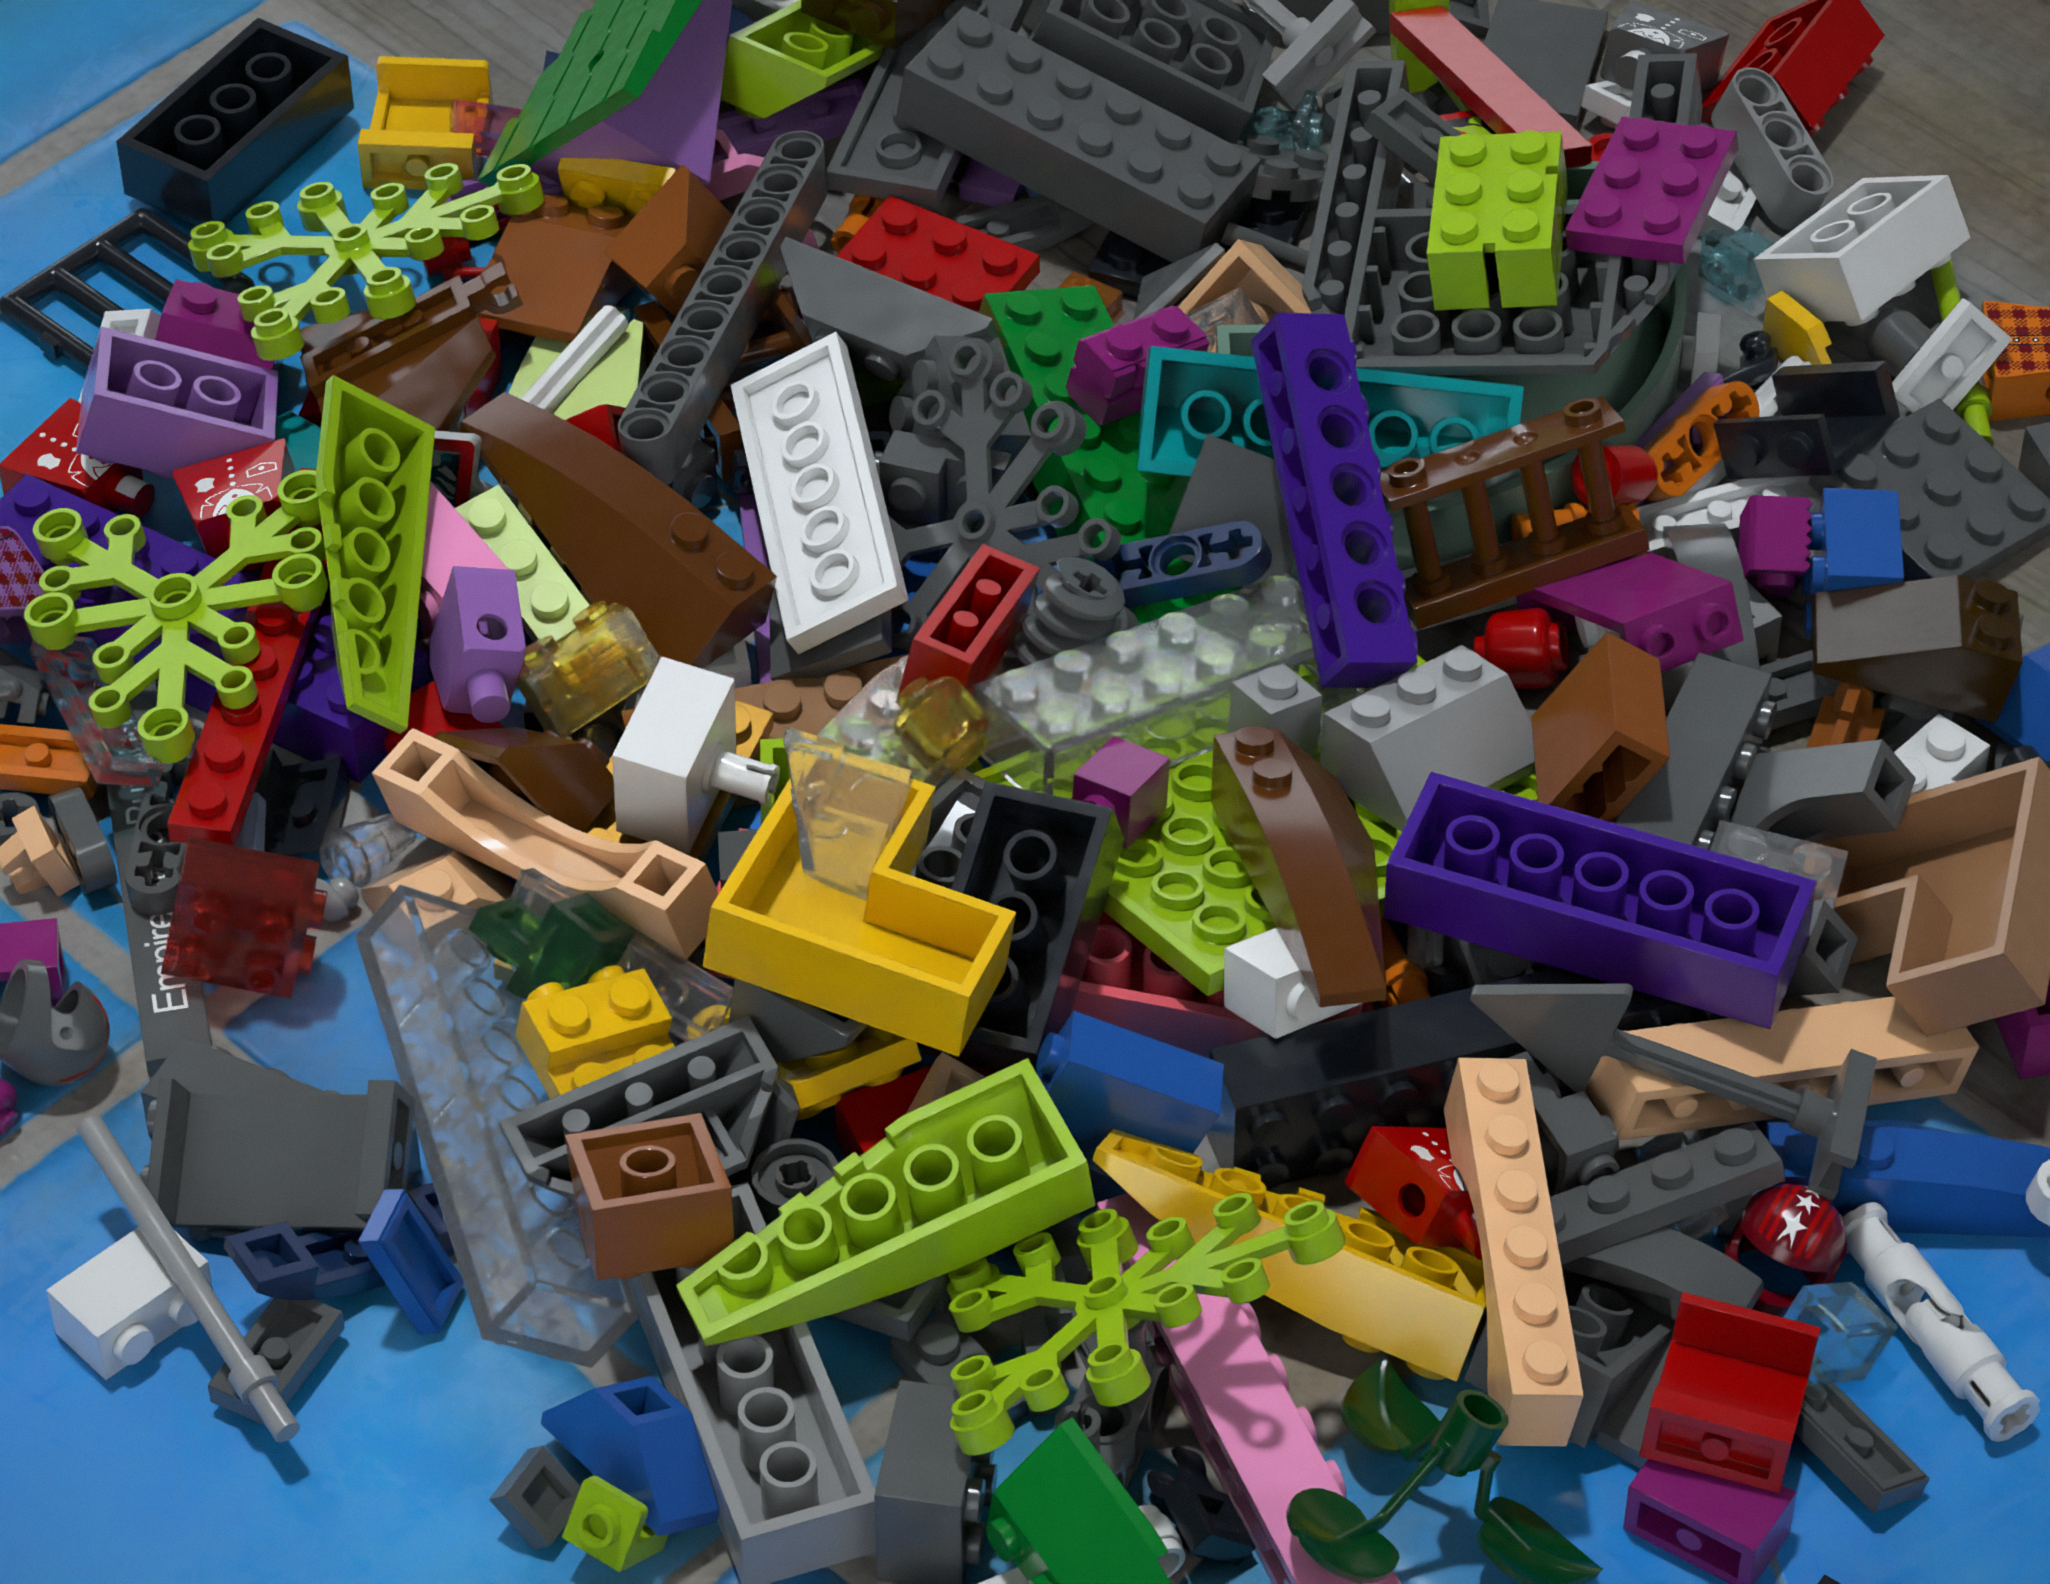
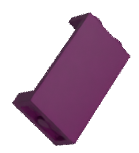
M1648 551L1516 596L1518 609L1543 608L1551 614L1554 621H1562L1564 623L1566 632L1577 628L1575 616L1618 632L1620 639L1660 659L1661 673L1695 660L1698 653L1709 655L1744 641L1731 581Z

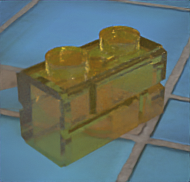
M605 601L594 603L579 612L572 619L576 628L555 641L552 635H549L526 647L524 662L516 685L524 698L529 702L532 711L544 730L553 731L562 738H566L649 683L661 658L652 643L646 638L647 635L635 615L627 606L617 603L607 606Z

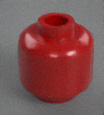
M1543 608L1496 612L1486 623L1485 635L1476 636L1474 639V652L1506 672L1516 691L1551 687L1556 682L1559 671H1566L1568 669L1569 647L1564 623L1562 621H1554L1551 614Z

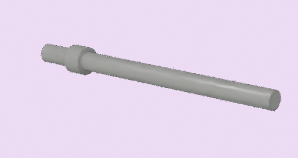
M100 1115L87 1117L79 1124L77 1128L78 1133L231 1370L228 1380L244 1404L254 1406L276 1442H285L291 1439L300 1430V1425L277 1391L279 1385L278 1377L264 1356L254 1355Z

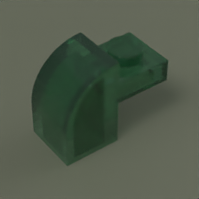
M588 893L551 903L544 918H541L516 897L479 907L468 927L471 932L487 944L488 951L495 958L517 967L506 990L523 999H527L529 994L539 986L550 982L560 983L564 990L587 984L589 978L598 970L607 966L618 965L636 932Z

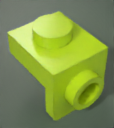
M593 1475L583 1480L562 1538L620 1573L662 1551L669 1534L658 1536L645 1524L648 1515V1508L645 1504L602 1478Z

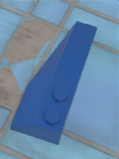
M1781 1118L1758 1121V1128L1783 1162L1785 1181L1778 1184L1808 1186L1818 1138L1790 1128L1789 1121ZM1865 1118L1857 1161L1852 1169L1843 1166L1838 1193L1833 1201H1829L1841 1214L1842 1218L1862 1204L1870 1202L1879 1203L1886 1210L1888 1225L1894 1232L2050 1237V1226L2038 1220L2026 1203V1190L2040 1166L2050 1159V1148L1974 1134L1955 1133L1896 1119Z

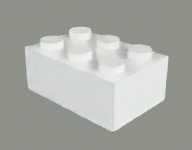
M1949 175L1862 178L1753 260L1767 298L1783 291L1823 323L1826 321H1845L1847 326H1856L1874 319L1879 314L1878 308L1891 298L1912 290L1916 285L1915 280L1926 271L1940 267L1950 261L1952 258L1951 252L1971 237Z

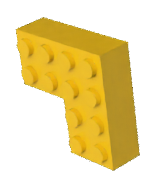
M811 744L710 908L703 967L959 1057L1006 971L1016 912L909 875L926 847L936 786Z

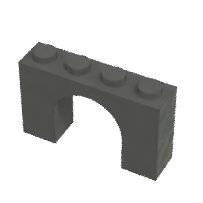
M1883 739L1755 754L1718 853L1785 871L1807 850L1829 839L1897 831L1916 778ZM1824 899L1814 900L1809 936L1784 997L1840 992L1859 938Z

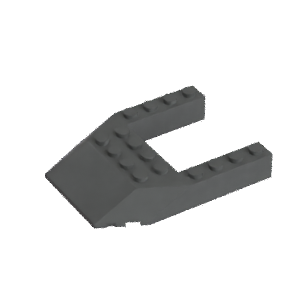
M1698 54L1638 55L1629 118H1648L1653 121L1693 126L1701 125L1703 108ZM1405 60L1348 61L1302 284L1303 298L1311 312L1315 314H1345L1349 338L1353 340L1356 346V368L1426 376L1595 374L1668 293L1681 264L1567 249L1565 228L1576 206H1566L1557 306L1502 308L1494 252L1484 253L1491 300L1490 308L1434 310L1427 259L1432 208L1395 209L1404 160L1397 154L1387 150L1379 140L1363 129L1371 112L1403 88L1410 93Z

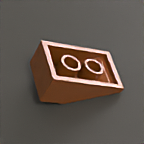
M544 194L545 200L541 206L530 212L511 216L486 267L488 269L502 262L511 283L506 286L496 287L491 293H502L509 285L514 283L524 305L504 314H494L484 310L477 315L480 318L498 320V328L571 343L604 306H615L636 285L603 252L634 217L623 215L622 210L613 206L579 207L568 203V200L563 196Z

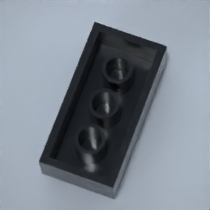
M261 18L255 19L116 141L124 194L195 226L210 221H220L226 225L354 109L348 56Z
M985 781L951 890L1016 912L1006 971L959 1057L916 1042L922 1054L938 1057L943 1052L961 1063L995 1071H1001L1028 1058L1035 1070L1038 1055L1046 1036L1050 1032L1058 1034L1071 1015L1125 840L1113 808Z

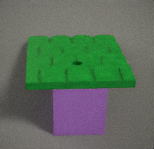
M596 0L591 10H586L580 14L558 58L538 78L519 117L507 121L477 181L488 187L494 186L497 182L496 175L500 170L515 164H525L561 185L557 170L561 158L622 159L675 168L676 171L683 164L704 186L708 185L711 178L732 0Z

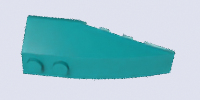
M1157 346L1147 348L1140 415L1137 471L1191 476L1206 434L1275 459L1254 357ZM1356 368L1361 395L1365 397L1368 403V428L1373 452L1377 454L1381 467H1388L1394 462L1406 458L1420 459L1520 424L1524 386Z

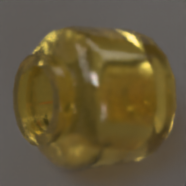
M943 676L929 682L925 677H920L910 683L899 694L896 704L900 709L893 722L894 734L926 770L939 772L947 769L950 773L954 774L961 768L965 769L986 749L989 743V737L986 735L989 727V715L983 706L956 678Z

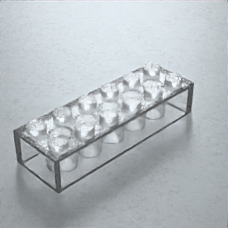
M1283 573L974 684L973 703L976 705V710H973L971 748L1015 787L1072 799L1074 773L1113 736L1170 757V766L1212 751L1214 734L1228 733L1232 682L1261 672L1266 668L1284 663L1322 694L1321 709L1356 697L1357 688H1321L1301 586L1289 574ZM983 716V727L979 731L975 732V730L980 726Z

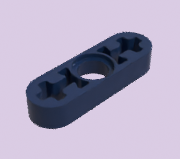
M1234 521L1120 544L1119 550L1112 558L1104 561L1094 559L1093 562L1105 568L1117 581L1121 577V582L1118 583L1124 592L1125 603L1123 606L1132 608L1251 584L1260 579L1269 569L1272 562V552L1256 525L1248 521ZM1246 547L1241 551V558L1235 559L1239 555V549ZM1182 555L1195 556L1194 563L1186 572L1175 576L1166 574L1168 565L1175 558Z

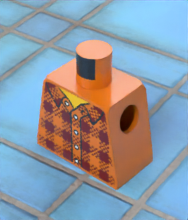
M1982 301L1981 312L2012 338V341L1981 376L1982 385L1987 388L1992 405V414L1989 421L2050 415V307Z

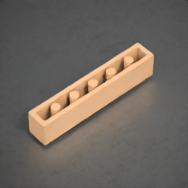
M1894 996L1778 1011L1771 1030L1728 1017L1624 1031L1800 1093L1802 1089H1806L1827 1097L1828 1088L1851 1049L1877 1058L1868 1106L1957 1093L1979 1048V1045L1966 1027L1927 1037ZM1609 1056L1601 1057L1585 1088L1599 1113L1607 1114L1612 1120L1619 1141L1778 1118Z

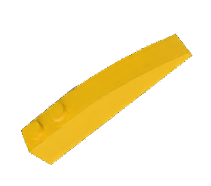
M1113 1129L1098 1145L1092 1159L1159 1221L1171 1217L1184 1218L1195 1244L1217 1225L1212 1212L1214 1206L1222 1199L1233 1194H1250L1258 1209L1261 1221L1256 1228L1241 1235L1230 1246L1285 1227V1214L1301 1203L1320 1201L1324 1204L1325 1195L1299 1187L1297 1195H1280L1267 1191L1266 1186L1261 1182V1175L1237 1167L1233 1169L1219 1168L1214 1171V1174L1201 1170L1203 1161L1196 1154L1117 1129ZM1364 1207L1360 1208L1357 1219L1335 1212L1346 1242L1343 1248L1332 1257L1315 1264L1300 1265L1295 1263L1289 1251L1285 1250L1260 1259L1270 1282V1287L1264 1294L1265 1296L1330 1330L1342 1334L1343 1340L1358 1350L1368 1353L1383 1351L1407 1361L1406 1364L1409 1369L1425 1378L1433 1380L1448 1378L1457 1382L1472 1356L1487 1321L1482 1260H1478L1465 1247H1422L1415 1244L1377 1211Z

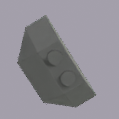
M785 237L780 245L802 317L812 339V344L837 332L847 345L850 359L863 364L872 374L883 380L894 381L895 378L906 381L909 376H912L914 364L921 358L934 335L999 337L991 317L791 238Z
M747 1016L499 1121V1129L529 1182L575 1202L565 1145V1135L701 1113L725 1173L729 1176L748 1168L779 1075V1069L750 1017Z

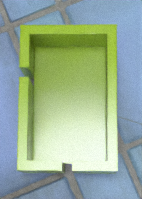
M1523 131L1520 133L1487 135L1467 133L1459 136L1440 137L1427 247L1434 310L1490 308L1491 300L1484 253L1494 252L1502 308L1558 305L1564 239L1563 223H1565L1568 195L1562 131Z

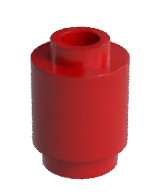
M1602 445L1614 506L1632 502L1636 505L1642 502L1652 493L1658 479L1657 466L1652 457L1642 448L1635 445ZM1577 455L1571 467V484L1576 496L1583 503L1589 505L1579 455Z

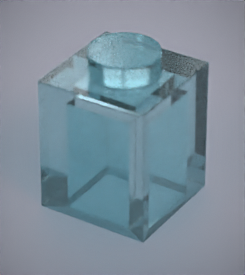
M1853 1282L1803 1286L1783 1317L1821 1327L1809 1375V1380L1814 1385L1864 1380L1899 1327Z

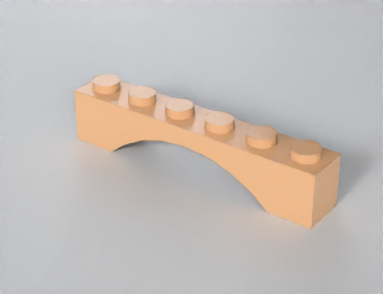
M414 728L406 734L372 772L395 822L686 960L707 936L710 908L719 893L706 863L656 840L643 844L618 843L597 838L572 828L543 813L512 793L482 770L461 750Z
M1458 1058L1444 1107V1116L1452 1164L1459 1170L1467 1186L1480 1238L1487 1308L1488 1396L1503 1407L1509 1419L1507 1427L1496 1442V1446L1567 1447L1584 1395L1526 1059Z

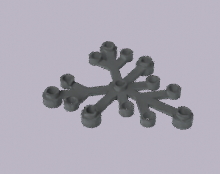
M971 338L958 343L952 349L949 356L950 374L956 382L961 384L963 417L955 412L954 404L950 399L935 390H927L921 393L914 401L912 408L913 417L919 424L930 431H940L964 450L967 501L958 509L952 520L908 530L889 516L901 569L912 555L950 547L911 601H906L891 609L892 646L905 654H909L913 638L982 544L1040 568L1027 614L1035 612L1033 604L1038 595V588L1045 592L1043 586L1047 577L1054 573H1059L1053 567L1057 565L1056 561L1064 557H1078L1082 559L1092 557L1099 561L1108 560L1117 553L1121 544L1119 531L1100 518L1088 520L1076 534L1027 545L1012 535L1014 532L1045 525L1063 528L1075 520L1079 510L1078 501L1073 494L1060 486L1045 488L1038 495L1036 501L1014 505V503L1051 454L1056 456L1069 455L1081 446L1086 436V421L1081 413L1061 401H1052L1040 406L1034 412L1031 419V438L995 487L992 488L990 448L1014 415L1027 408L1031 402L1033 391L1030 383L1018 374L1011 371L1003 372L1004 360L1001 353L984 340L978 338ZM976 355L974 364L966 369L971 358ZM1017 384V391L1014 397L1005 401L1007 390L1012 385ZM988 390H990V398H991V400L993 401V402L990 404L989 407H988V392H987ZM939 403L938 413L933 418L928 419L930 408L934 404ZM1059 417L1056 428L1048 432L1051 423ZM1063 498L1062 509L1057 514L1051 516L1052 505L1058 499ZM984 518L983 527L974 533L978 522ZM1105 531L1104 542L1099 547L1093 548L1095 536L1099 532ZM1123 606L1120 614L1114 617V623L1110 632L1103 637V643L1099 649L1101 652L1108 655H1118L1127 651L1133 645L1138 635L1139 626L1138 620L1131 610ZM911 618L908 629L901 633L905 621ZM1012 644L1008 648L1007 652L1013 651Z

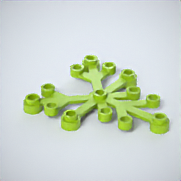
M453 163L436 165L425 172L424 176L428 189L409 210V202L404 185L388 183L375 188L371 192L370 197L374 209L360 224H352L348 220V213L342 193L335 190L330 182H317L306 186L300 191L301 199L297 203V209L303 228L306 231H326L329 236H291L284 227L279 204L273 201H266L251 206L245 212L252 235L233 234L220 221L205 222L192 229L190 233L192 239L188 243V248L195 269L202 272H211L214 277L218 278L233 276L247 267L280 255L326 256L327 260L304 283L274 294L269 286H255L244 290L237 298L243 319L254 322L255 326L251 330V336L258 357L263 360L274 361L290 357L303 348L304 340L299 322L311 309H313L316 321L322 324L338 322L350 314L351 310L345 290L339 287H332L342 275L359 274L367 285L363 293L369 313L373 318L391 319L409 312L416 305L410 279L402 275L401 270L397 267H385L381 257H410L417 261L432 259L444 251L441 237H465L468 240H483L496 234L499 230V225L494 208L492 207L493 205L498 204L499 210L503 214L519 215L541 206L545 197L539 176L531 172V168L528 165L515 164L505 167L497 173V182L494 186L445 203L450 196L460 192L464 185L459 167ZM407 211L400 220L390 223L396 216Z
M315 470L294 472L280 482L277 494L281 507L268 518L263 503L257 496L244 495L231 501L226 508V514L231 526L230 548L194 577L186 573H173L158 579L134 565L135 553L142 549L146 543L143 527L139 518L135 515H119L112 518L105 525L104 533L109 544L108 550L88 539L82 518L73 509H54L37 519L33 526V534L41 554L45 558L50 559L54 564L62 566L52 567L41 575L39 585L43 595L32 600L24 611V618L33 640L48 650H60L70 646L76 640L78 633L135 624L114 642L100 646L93 654V663L100 680L111 684L96 690L89 698V707L98 726L102 728H115L126 723L132 715V707L129 701L159 678L157 706L143 714L138 722L137 729L146 753L161 763L171 764L179 762L189 755L195 739V733L188 713L184 709L187 671L216 687L220 701L226 708H243L256 699L258 689L252 672L244 666L230 665L245 664L258 656L261 647L255 629L249 623L234 622L216 611L282 601L294 611L305 612L315 609L324 601L325 593L328 589V581L322 566V562L326 558L325 546L321 532L311 527L321 523ZM296 525L303 527L291 532L290 534H286ZM283 559L274 568L272 579L222 586L248 564ZM74 562L81 565V567L74 568L63 566ZM116 585L139 598L138 600L76 609L74 602L80 597L82 590ZM190 628L217 642L225 661L189 641ZM162 634L161 644L135 665L133 657Z
M1233 1194L1222 1199L1214 1206L1212 1212L1217 1225L1196 1244L1186 1220L1182 1217L1167 1218L1153 1225L1146 1234L1151 1249L1123 1273L1122 1264L1136 1254L1139 1245L1126 1218L1118 1216L1114 1209H1102L1089 1214L1078 1225L1080 1234L1077 1237V1244L1087 1267L1092 1270L1093 1280L1087 1285L1056 1281L1055 1266L1060 1262L1061 1256L1052 1235L1047 1232L1035 1233L1022 1239L1013 1249L1015 1258L1025 1277L1001 1274L999 1268L995 1264L988 1263L985 1257L949 1272L950 1282L947 1285V1291L952 1300L949 1304V1309L959 1331L964 1333L978 1331L993 1321L1038 1305L1075 1310L1077 1314L1037 1351L993 1366L990 1357L976 1355L961 1361L952 1369L950 1375L960 1398L952 1405L953 1417L950 1421V1427L961 1451L966 1455H981L1005 1444L1015 1431V1426L1007 1410L1022 1396H1024L1029 1409L1034 1412L1047 1411L1064 1402L1069 1395V1389L1061 1373V1361L1092 1333L1097 1336L1098 1348L1087 1359L1089 1368L1086 1372V1378L1097 1402L1102 1406L1112 1407L1136 1399L1148 1389L1151 1378L1140 1353L1135 1349L1129 1348V1329L1137 1325L1141 1319L1161 1322L1166 1328H1177L1192 1322L1202 1312V1306L1197 1294L1227 1297L1236 1304L1251 1302L1261 1297L1268 1291L1270 1282L1260 1259L1288 1250L1292 1260L1300 1265L1315 1264L1332 1257L1343 1248L1346 1242L1335 1212L1325 1209L1324 1204L1320 1201L1304 1202L1293 1207L1285 1214V1227L1230 1246L1241 1235L1256 1228L1261 1221L1258 1209L1250 1194ZM1177 1258H1180V1259L1177 1260L1170 1268H1168V1269H1166V1270H1163V1269H1165L1173 1260H1175V1259H1177Z

